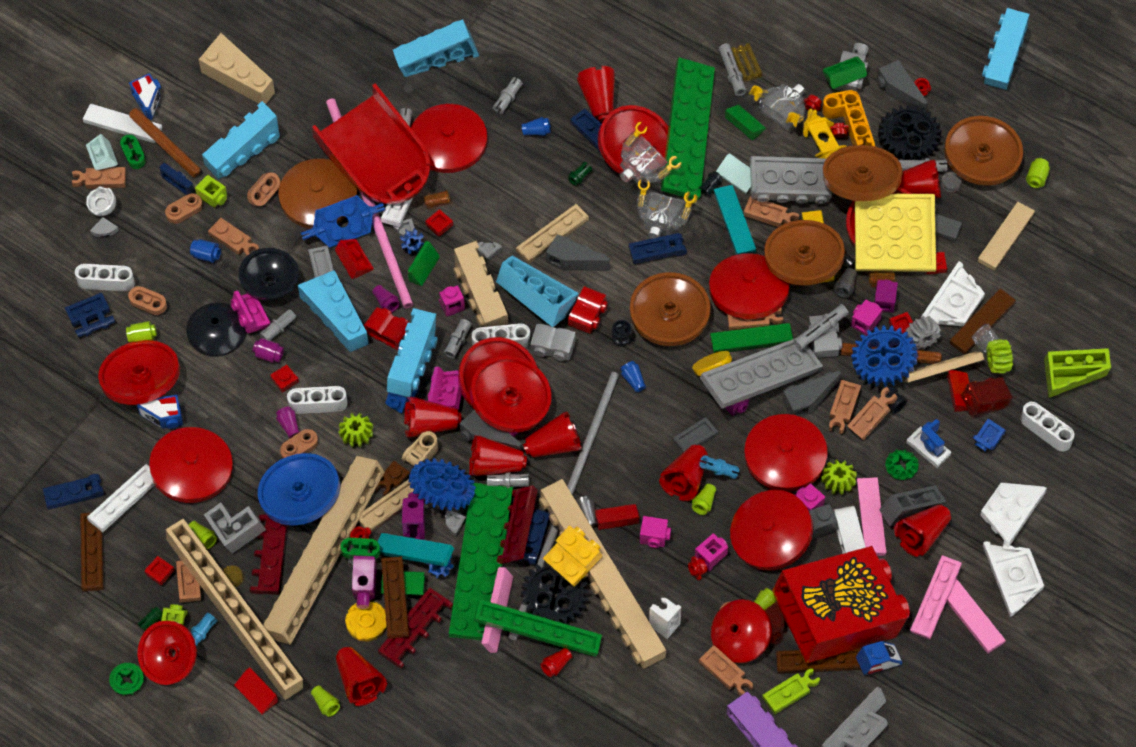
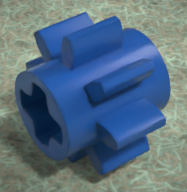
M416 228L413 231L405 229V235L400 236V239L404 241L401 244L402 249L408 247L407 251L409 254L412 250L419 252V247L424 245V242L420 240L424 237L423 234L419 233L417 235ZM413 238L415 242L411 244L409 239Z
M450 559L447 566L426 563L430 569L428 572L436 575V578L441 574L446 577L449 574V570L454 567Z

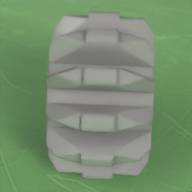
M922 316L920 319H915L913 323H909L910 327L906 329L909 338H913L917 349L921 348L924 350L927 346L931 347V344L936 343V339L941 336L940 326L930 316Z

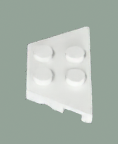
M958 262L922 316H930L935 322L942 325L964 326L984 298L985 293L980 286L976 285L974 278L963 269V264Z
M1000 483L981 510V517L991 525V529L996 534H1000L1004 539V544L1009 547L1045 495L1047 488Z
M984 542V551L1011 617L1043 590V581L1029 548H1014L1011 545L1007 547L1005 544L997 546L991 545L990 542Z

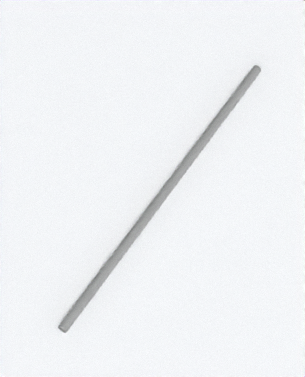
M611 372L583 444V449H581L567 485L572 495L619 377V374L616 372ZM551 526L537 562L541 568L544 562L543 557L552 549L559 531L557 526ZM521 604L519 611L525 612L528 605ZM510 632L509 638L517 640L519 634Z

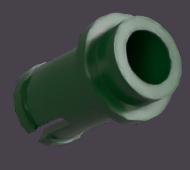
M582 162L575 171L569 173L568 180L572 185H580L582 179L592 171L590 165L585 167L588 164L587 162Z
M158 607L151 608L150 612L137 625L145 632L151 625L162 620L163 612Z

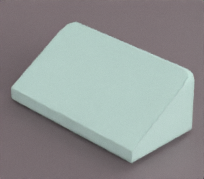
M102 134L86 144L95 170L118 165L109 140Z
M728 154L716 172L723 179L747 194L751 190L750 167L733 155Z

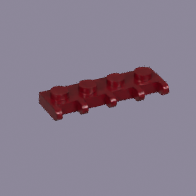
M533 485L512 490L514 503L508 506L507 509L511 513L510 521L504 524V529H507L506 539L500 542V546L504 550L502 555L497 556V562L500 564L524 558L538 491Z
M259 515L260 521L266 522V530L257 536L259 539H264L262 550L254 551V556L261 558L260 569L252 570V576L259 577L258 587H250L249 592L253 594L279 595L287 525L277 523L267 515Z
M429 588L407 614L409 637L387 638L378 649V654L402 669L404 663L400 661L401 657L406 651L411 654L416 652V649L411 645L419 635L427 638L429 634L424 629L432 620L439 623L442 618L438 615V612L444 605L451 609L453 603L432 588Z

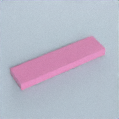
M878 477L858 478L857 490L864 543L866 547L873 546L877 556L886 555L882 513L879 510L881 502Z
M943 555L941 556L910 629L911 633L929 640L931 639L962 566L961 562Z
M505 567L498 568L491 603L507 607L513 576ZM485 625L481 643L490 653H497L502 629Z
M956 579L946 602L987 654L1003 645L1005 639Z

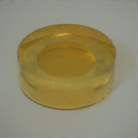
M231 565L223 569L224 574L234 587L241 584L243 575L239 567Z

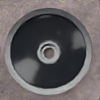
M262 248L250 253L244 258L239 267V281L242 288L252 297L261 300H275L286 296L295 288L299 278L298 265L294 258L287 252L276 248Z
M220 302L206 304L197 309L189 318L186 328L187 338L191 346L197 352L211 357L224 356L238 349L243 343L247 332L240 325L239 316L236 311H233L231 305Z

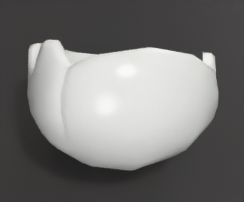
M99 186L89 193L86 205L92 214L105 216L115 209L116 197L110 188Z

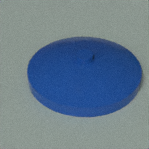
M311 453L294 454L279 460L265 472L258 486V500L264 513L273 521L284 525L306 524L320 518L331 509L339 496L340 479L335 467L326 458Z

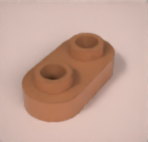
M265 173L257 180L247 193V199L251 205L262 206L272 197L280 186L278 175L275 173Z
M188 194L173 202L165 210L167 220L170 223L178 224L199 213L203 207L202 199L197 194Z
M134 287L128 294L132 306L150 314L160 315L167 308L166 299L163 295L144 287Z
M310 429L302 430L282 444L280 448L281 457L285 458L294 454L311 452L318 445L317 434Z

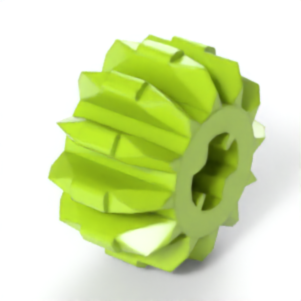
M1002 339L990 341L986 348L990 371L997 374L1011 371L1013 357L1009 342Z
M351 413L350 418L344 416L343 422L339 424V437L342 438L344 444L349 443L351 448L355 444H358L361 448L362 442L368 444L369 438L373 436V424L369 421L368 416L362 417L361 413L357 416Z
M836 459L834 464L829 462L827 468H824L822 472V483H825L826 490L832 488V494L839 491L842 495L844 490L850 492L851 486L854 487L856 484L855 478L857 473L853 471V465L846 466V460L839 463Z

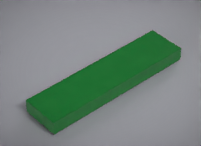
M790 323L710 333L713 353L772 347L793 339Z

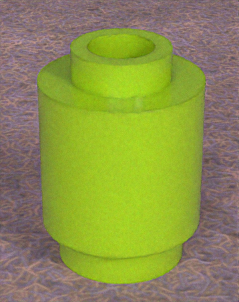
M1037 158L1031 163L1026 177V182L1031 187L1039 188L1045 185L1050 170L1048 161Z
M150 321L131 324V327H126L129 343L143 340L154 341V337L157 336L155 324L151 325Z

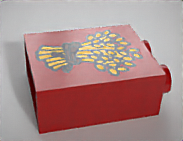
M873 546L782 570L772 592L806 664L862 648L866 645L896 638L909 617L910 610L906 598L902 594L896 595L891 585L892 573L888 562L883 558H878Z

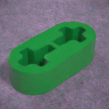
M133 135L123 136L120 144L128 165L133 169L142 168L146 161L137 138ZM130 142L133 148L130 149L127 143ZM133 155H136L139 161H135Z
M350 537L344 539L340 544L341 554L347 559H353L354 556H372L377 559L380 555V545L374 539ZM349 545H353L351 551L348 552L347 548ZM370 546L374 547L372 553H368Z

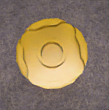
M729 351L713 353L697 361L692 368L695 375L701 376L704 372L731 363L732 357Z
M369 601V608L367 609L357 608V603L350 607L345 623L347 631L353 638L369 642L383 635L387 628L385 609L380 604Z

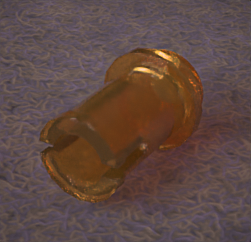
M446 190L435 194L427 193L424 196L426 207L433 208L434 205L449 203L450 198Z
M873 271V273L869 274V283L877 287L878 280H891L895 282L893 281L895 280V273H877V271Z

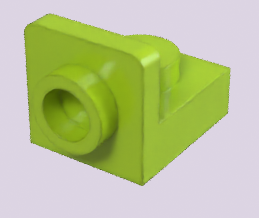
M170 604V608H163L161 621H175L184 625L185 615H187L188 610H182V605Z

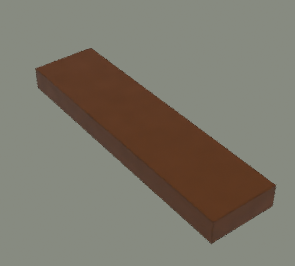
M1000 288L950 339L949 344L964 355L967 354L1015 304L1016 299Z
M80 513L82 592L104 590L102 531L88 521L87 517L91 513Z
M402 556L381 558L387 638L409 637Z
M861 648L807 664L800 650L776 651L777 674L805 673L808 669H813L814 672L861 670L856 659Z

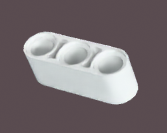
M81 264L75 269L77 283L82 289L129 291L135 285L132 270L127 266Z
M525 324L476 328L472 332V346L479 342L477 341L479 339L504 337L527 348L530 344V329Z
M340 386L295 388L287 394L288 405L292 410H295V414L340 412L345 410L348 404L346 391Z
M1035 402L1026 403L1021 414L1022 424L1055 449L1063 452L1069 450L1074 439V431Z
M855 507L833 509L838 521L836 531L842 554L865 548Z

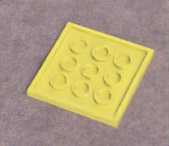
M890 194L887 197L874 201H855V271L935 272V194Z

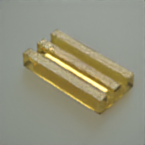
M749 43L745 44V46L739 45L736 49L735 47L731 48L737 67L743 75L744 82L762 77V71ZM745 51H747V53H748V56H749V58H750V60H751V63H752V65H753V67H754V70H755V72H756L755 74H754V71H753V69H752V67H751V64H750V62H749V60H748V58H747V55H746ZM738 53H741L744 63L748 69V72L750 74L748 76L745 72V69L742 65Z

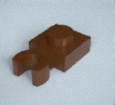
M393 461L385 470L381 478L383 481L378 483L375 491L378 492L379 489L385 488L383 497L391 492L390 489L392 487L396 489L409 478L410 472L396 461Z

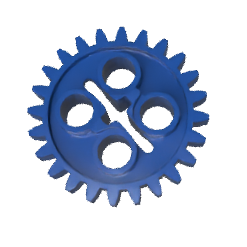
M883 325L880 331L877 327L874 328L875 332L873 333L867 330L868 336L861 334V341H855L856 347L852 348L853 354L851 355L853 368H856L857 375L861 374V380L867 378L868 384L875 381L876 387L879 386L880 382H883L884 387L887 386L888 382H891L894 386L895 380L902 383V376L909 378L908 371L914 372L913 365H917L916 358L918 353L916 351V344H914L912 337L909 338L908 332L902 334L901 328L894 331L893 326L886 330L885 325Z
M433 458L432 462L425 459V462L419 461L418 465L415 464L408 480L411 483L410 488L414 489L413 494H419L418 499H425V504L431 502L433 508L436 505H439L441 510L447 507L449 511L452 510V507L459 510L460 506L465 508L466 504L469 505L475 494L474 490L476 487L473 486L474 481L470 480L471 475H465V469L459 470V465L451 466L452 463L450 461L446 464L443 459L437 462L435 458Z

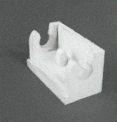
M661 598V602L666 604L667 608L662 610L659 606L653 604L650 607L649 622L654 630L668 639L680 625L681 606H676L670 600Z

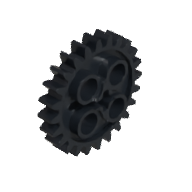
M909 104L906 109L900 105L898 111L892 108V113L886 112V116L882 117L881 123H879L878 137H880L879 143H883L882 149H888V152L891 154L895 153L896 158L901 156L902 160H905V158L920 160L921 156L927 158L928 153L933 155L934 149H938L942 132L940 130V123H936L937 117L931 118L932 112L925 114V108L919 111L917 105H915L914 109H911Z
M545 561L542 568L536 564V572L530 569L529 576L524 577L526 583H522L521 589L525 590L520 595V597L525 598L522 601V605H528L525 612L532 611L533 615L567 624V619L574 623V616L580 618V611H585L586 609L584 604L588 603L589 598L585 596L589 594V590L584 588L587 587L588 583L581 582L582 578L575 587L572 586L571 589H565L562 584L569 582ZM556 577H560L554 609L550 610ZM547 578L552 583L546 585L542 582V579ZM545 598L547 603L541 604L537 599ZM564 602L568 605V608L562 609L558 606V603Z

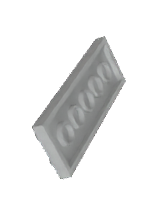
M794 339L704 372L701 374L700 379L722 409L821 371L823 365L808 345L800 350L794 343Z

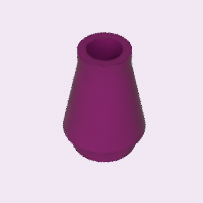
M378 285L373 289L372 293L375 295L381 309L386 308L391 312L397 310L399 307L397 296L383 288L382 285Z
M288 406L276 412V420L287 433L288 438H292L300 433L295 410Z

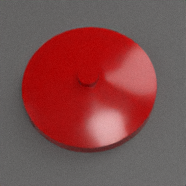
M441 104L433 106L422 112L411 126V129L427 149L430 159V170L436 172L455 173L473 166L482 157L487 146V131L483 120L473 110L462 105Z
M626 105L616 108L606 116L598 131V146L601 155L612 169L623 176H626L623 172L630 169L634 174L630 178L647 179L654 177L664 168L668 125L659 115L645 107ZM641 122L637 129L642 132L647 127L646 132L640 134L630 147L627 146L626 143L636 131V124ZM637 157V158H634V161H636V160H640V161L638 162L637 165H633V164L631 163V161L633 162V159H631V158ZM642 163L641 171L639 172L637 166Z
M746 253L728 257L713 269L709 279V293L714 304L723 312L737 318L758 319L775 313L784 305L789 294V283L777 278L769 270L765 262V256Z
M502 337L487 338L475 343L463 356L458 369L459 387L469 405L473 407L470 399V384L475 372L483 363L498 356H515L525 359L537 367L534 358L528 350L519 343Z
M152 340L131 342L117 348L105 358L100 366L98 379L103 393L109 399L126 405L143 404L163 396L174 386L180 374V364L174 350L164 343Z
M498 356L483 363L475 372L470 384V399L476 413L488 425L505 432H523L537 426L546 416L551 404V389L545 375L531 362L515 356Z
M778 414L763 419L752 428L745 442L744 457L751 475L762 485L774 490L796 491L802 487H807L819 478L826 465L827 445L820 430L807 419L791 414Z
M198 427L180 428L167 433L154 446L149 461L150 475L157 489L165 496L184 503L202 502L219 494L228 484L232 474V455L227 444L217 434Z
M782 490L763 491L750 497L739 507L731 523L730 538L734 550L746 564L760 570H777L794 563L807 550L813 535V520L806 505L794 494Z

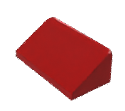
M357 239L339 241L335 252L351 279L360 277L374 269Z
M948 370L947 378L954 412L974 410L968 373Z
M636 504L595 510L598 530L639 524Z
M250 667L234 684L261 715L278 702L277 695Z

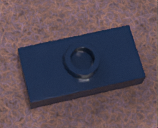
M166 163L159 167L162 179L185 195L195 194L193 183L181 171H175Z

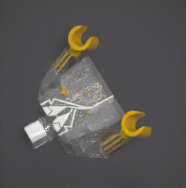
M781 84L779 87L769 89L753 86L750 90L749 95H754L755 101L760 99L759 111L787 131L792 124L796 127L798 123L804 121L806 108L802 95L805 93V89L800 84H797L793 89L786 84Z
M639 122L635 126L636 131L632 132L623 143L621 151L623 161L620 167L624 171L620 173V178L626 183L631 179L637 184L640 180L641 183H648V181L650 183L660 182L671 173L672 169L680 168L681 162L673 166L672 161L677 158V156H673L669 160V165H667L668 162L643 136L638 137L647 130L646 127L644 131H638L637 127L641 123Z
M641 180L638 182V187L641 191L638 193L637 211L640 220L644 221V228L650 230L648 236L651 239L660 237L661 233L670 235L673 230H677L687 223L692 210L691 205L697 202V195H694L693 200L689 201L688 196L690 192H687L684 195L685 201L651 191L646 194V190L650 188V182L648 181L646 188H641Z

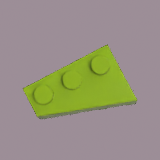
M1109 348L1047 352L1044 363L1048 398L1107 376L1111 369Z

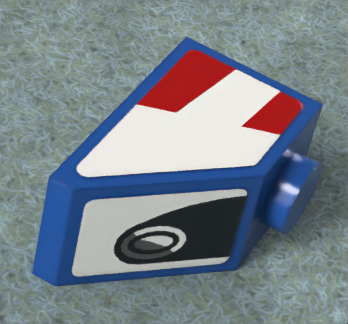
M149 73L129 82L131 94L144 115L149 120H152L161 98L159 93L161 86L158 80L153 79Z
M177 395L161 397L147 403L137 404L139 414L162 429H174L183 425Z
M884 641L863 646L856 656L864 676L896 667L903 663L895 645Z

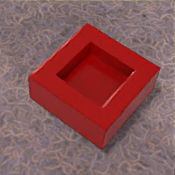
M439 209L425 221V224L440 237L453 226V220Z
M936 252V271L926 272V274L947 272L944 252Z
M908 312L889 319V324L894 327V331L901 328L902 334L910 327L909 323H913Z
M287 364L270 375L271 380L282 393L299 383L298 377Z
M159 556L144 570L145 575L159 585H162L175 571L172 565Z

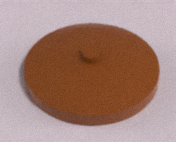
M973 116L959 121L951 128L945 141L944 153L948 165L959 177L970 183L987 186L1003 183L1014 176L1023 158V145L1018 134L1005 122L988 116Z
M853 145L841 148L827 157L823 165V180L828 189L840 197L854 201H874L887 197L898 189L902 181V166L893 154L882 148L869 145Z
M310 159L295 165L285 174L279 186V201L284 214L295 224L309 229L313 227L315 210L357 195V187L329 159ZM339 217L337 219V224L345 220L346 217Z
M797 220L781 225L770 234L765 243L764 254L767 267L777 278L795 285H814L830 279L840 270L844 262L845 248L840 235L830 226L813 220Z
M675 272L659 273L645 279L634 290L630 301V317L635 329L645 339L659 345L677 346L694 340L706 328L710 317V301L705 289L693 278Z

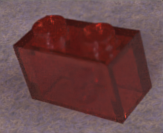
M1002 377L996 379L988 378L981 382L972 381L966 385L961 394L970 415L1005 409L1013 398Z

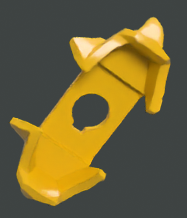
M809 109L807 119L804 122L803 135L808 137V131H810L820 150L815 157L827 159L833 152L847 147L846 145L839 146L830 130L834 122L826 117L821 118L817 115L816 110ZM820 133L827 134L829 136L828 142L820 140L818 135Z

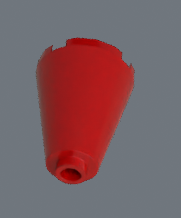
M601 66L602 70H596L595 67L585 69L579 72L577 82L590 111L599 122H603L606 116L613 111L615 73L614 69L608 66Z
M929 160L902 171V181L899 187L909 191L911 194H935V199L941 198L936 160Z
M407 397L409 402L405 404L404 424L408 425L409 430H405L406 437L420 436L426 431L437 433L456 429L457 425H460L461 413H458L457 408L416 397Z
M563 412L525 439L526 443L523 444L526 454H531L534 458L583 449L580 445L581 441L574 423L569 419L571 417L569 412Z
M480 435L474 436L471 446L472 457L469 460L470 475L482 476L521 472V469L526 467L527 456H524L523 451Z
M691 445L662 471L659 483L668 495L679 496L678 500L690 501L695 498L704 472L699 463L706 464V461L700 459L704 455L708 456L703 446Z
M936 505L899 520L894 527V533L896 538L900 537L902 541L900 543L901 547L915 557L926 554L950 522V511L945 506Z
M344 647L338 651L336 662L348 701L356 706L367 705L377 699L376 695L380 691L383 693L386 689L387 681L384 675L354 648Z

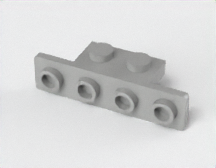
M876 687L854 709L853 713L840 724L837 730L826 739L822 747H868L888 725L885 718L876 714L886 702L881 688Z

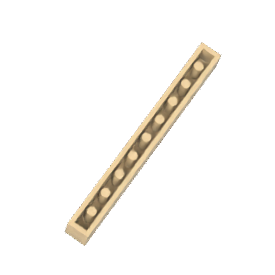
M356 456L351 464L347 475L340 484V492L336 502L322 516L320 524L313 533L299 562L294 567L293 573L284 585L283 591L264 622L263 626L273 640L291 645L341 553V542L350 537L351 531L356 526L385 472L377 460Z
M563 479L541 489L539 502L544 510H548L552 525L559 528V535L569 525L572 528L577 526L586 534L584 538L588 542L592 539L601 547L599 551L602 554V558L584 577L589 578L593 593L595 595L598 594L601 598L600 603L603 610L610 613L612 617L610 619L614 628H619L622 633L621 639L626 647L629 646L633 652L631 654L635 663H640L641 667L645 669L664 659L666 656L665 647Z
M182 519L167 528L166 538L168 543L282 697L286 700L302 690V677L186 521Z

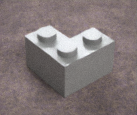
M219 503L204 514L224 546L232 554L266 530L256 513L249 506L234 517L222 503Z

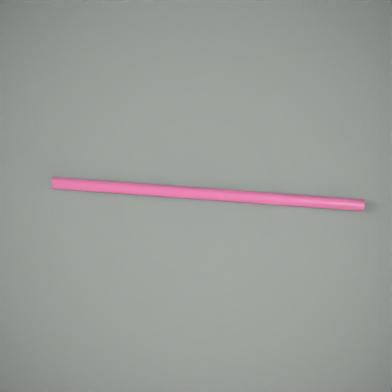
M333 98L327 100L326 104L332 120L335 122L342 116L336 100ZM360 191L363 201L369 207L375 206L374 201ZM376 213L372 217L373 228L403 307L405 309L413 306V302L379 213Z

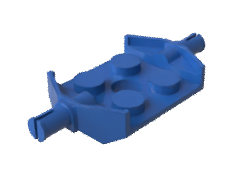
M356 195L315 210L313 227L307 231L300 232L301 236H303V240L313 236L317 237L329 248L338 245L340 240H349L371 232L372 217L376 213L385 211L384 207L380 208L384 205L381 203L369 207ZM341 216L348 219V225L344 228L339 227L337 224V219Z

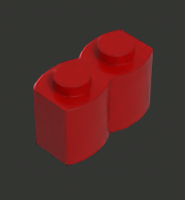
M584 286L569 315L568 325L589 334L593 329H597L600 323V318L598 317L601 312L605 313L608 306L606 295Z
M376 307L364 324V328L370 337L398 350L401 340H404L405 329L409 321L403 317L393 316L392 312L386 308Z

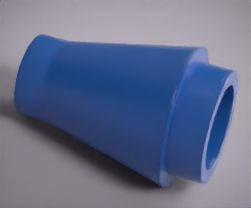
M540 117L522 124L523 135L546 136L547 133H551L549 118Z
M631 361L620 368L621 375L636 393L646 388L638 364Z

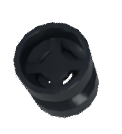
M618 320L612 326V341L616 346L625 347L632 340V326L626 320Z
M891 385L888 387L890 391L887 393L886 398L892 397L893 394L897 395V400L892 404H888L890 411L895 414L906 405L908 400L898 393V389L895 386Z

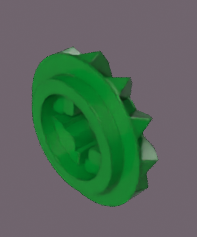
M896 449L893 453H889L885 463L887 472L893 478L899 480L912 478L917 473L919 467L918 459L914 456L913 452L910 453L906 449ZM899 458L903 462H907L905 465V470L904 467H902V465H897L899 464Z
M122 663L112 670L109 682L115 693L122 694L123 696L125 694L133 695L135 691L140 690L144 682L142 670L137 665ZM121 676L126 678L131 676L130 679L132 681V684L128 682L123 684V679Z

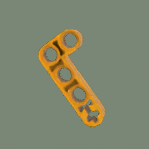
M847 90L826 95L823 100L822 114L828 119L844 117L845 124L849 126L848 133L852 145L875 146L859 94L856 91Z

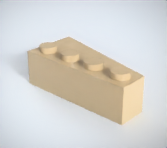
M222 33L219 34L199 59L201 73L258 104L261 101L266 104L275 93L273 80Z
M477 241L455 248V267L453 271L456 278H460L462 282L461 288L464 295L468 294L470 298L468 302L471 310H475L477 313L476 320L480 327L508 325V314L498 291L494 292L495 285L491 274L487 275L486 262L483 256L479 257Z

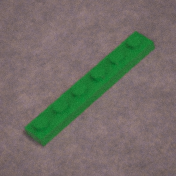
M481 599L478 602L474 622L594 657L598 654L602 637L598 633Z

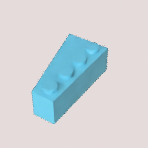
M1007 8L1005 14H1001L999 25H1001L1000 32H995L993 42L996 44L994 49L990 48L987 58L990 60L989 66L985 65L982 76L985 77L984 84L1007 90L1014 69V63H1016L1019 47L1022 46L1024 34L1027 31L1029 14Z
M463 19L393 49L396 61L404 77L429 71L431 66H446V62L456 60V62L464 61V57L470 55L473 58L480 56L473 37Z
M263 101L257 105L258 110L253 114L249 112L244 117L245 121L239 127L233 126L225 139L220 138L202 154L204 165L218 180L223 176L229 175L233 169L245 164L249 158L259 154L265 147L275 143L280 138L277 116Z
M514 256L502 262L496 280L499 285L551 327H554L571 313L579 294Z
M335 270L298 285L300 298L322 319L326 327H329L334 332V335L349 352L369 345L367 332Z
M415 308L411 312V323H407L404 340L400 342L398 356H395L387 377V392L411 397L413 390L418 389L419 377L424 375L425 363H429L432 355L431 350L436 348L438 337H435L436 314Z

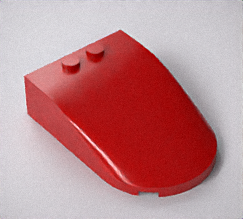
M375 83L372 85L373 96L322 131L314 125L312 127L313 138L342 174L365 196L383 204H398L410 200L423 189L430 173V159L422 141Z

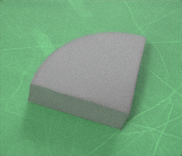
M104 217L90 230L91 234L96 237L111 236L119 231L116 225Z
M412 218L403 220L400 227L393 225L394 230L400 236L405 235V229L413 231L415 228Z
M495 242L477 243L479 246L478 253L487 262L502 251V246Z
M447 509L445 513L446 527L451 534L457 536L466 521V517Z

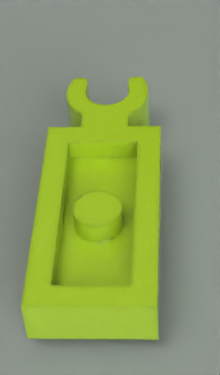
M808 669L802 678L797 673L763 694V700L774 715L809 694V686L815 687L820 683L819 677L815 680L809 678L814 673L813 669Z

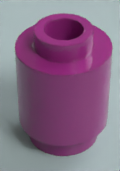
M261 338L254 343L252 352H255V357L271 363H279L283 356L284 347H281L278 343Z

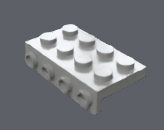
M751 156V199L758 200L759 202L777 200L780 203L796 201L797 203L815 201L817 204H824L828 202L832 197V192L823 180V165L826 159Z

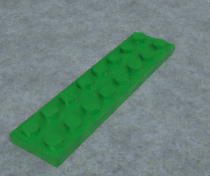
M680 57L676 61L664 168L669 165V160L673 156H677V158L672 161V165L676 166L681 162V167L672 169L662 176L661 191L684 197L685 193L690 192L688 198L693 199L694 195H697L699 199L701 195V189L699 188L702 186L715 67Z
M474 483L473 486L476 488L473 499L468 505L449 637L482 641L485 624L474 622L480 599L491 602L499 567H502V564L497 562V556L502 555L504 550L500 546V542L506 539L507 529H504V524L509 522L510 513L507 509L511 505L513 487L487 486V484Z

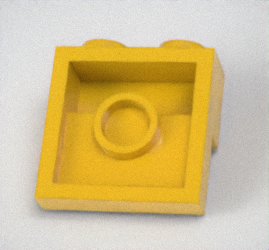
M569 525L555 540L557 543L543 557V560L575 587L602 558V554L599 551L601 547L594 540L591 539L588 542L584 538L586 534L579 527L572 528Z

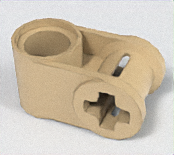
M430 431L423 432L406 449L402 456V461L408 462L412 466L418 465L419 461L425 462V459L430 461L439 448L436 435ZM427 442H432V443H433V444L430 445V446H425V445H424V444L427 443Z

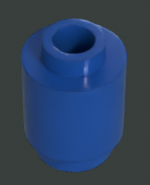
M202 239L194 240L190 247V255L196 259L214 263L216 259L220 258L221 248H219L218 243Z

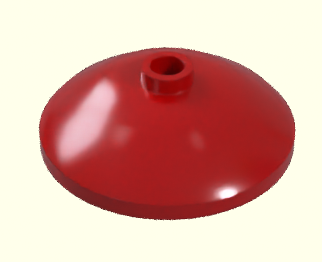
M744 599L734 600L724 605L717 612L711 626L713 645L734 663H747L758 658L769 645L772 634L771 621L767 612L759 604ZM738 626L737 632L734 633L733 628Z
M169 620L156 622L146 629L139 641L137 651L138 662L143 673L151 681L162 685L178 683L185 679L194 667L197 655L195 640L191 632L178 622ZM174 649L176 651L175 656L172 655Z

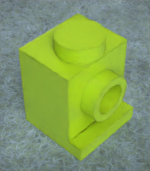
M209 175L195 187L196 194L214 208L218 204L223 205L227 199L226 186Z

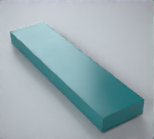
M733 184L714 189V195L736 255L756 253V247Z
M381 533L377 541L380 545V555L389 557L402 556V559L447 566L454 550L450 544Z

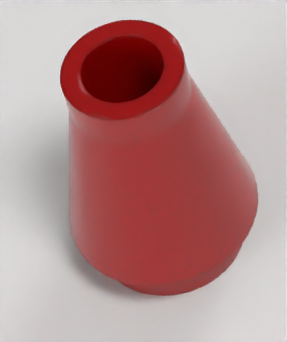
M563 648L561 651L544 658L540 664L542 671L548 677L557 676L572 658V654L568 649Z

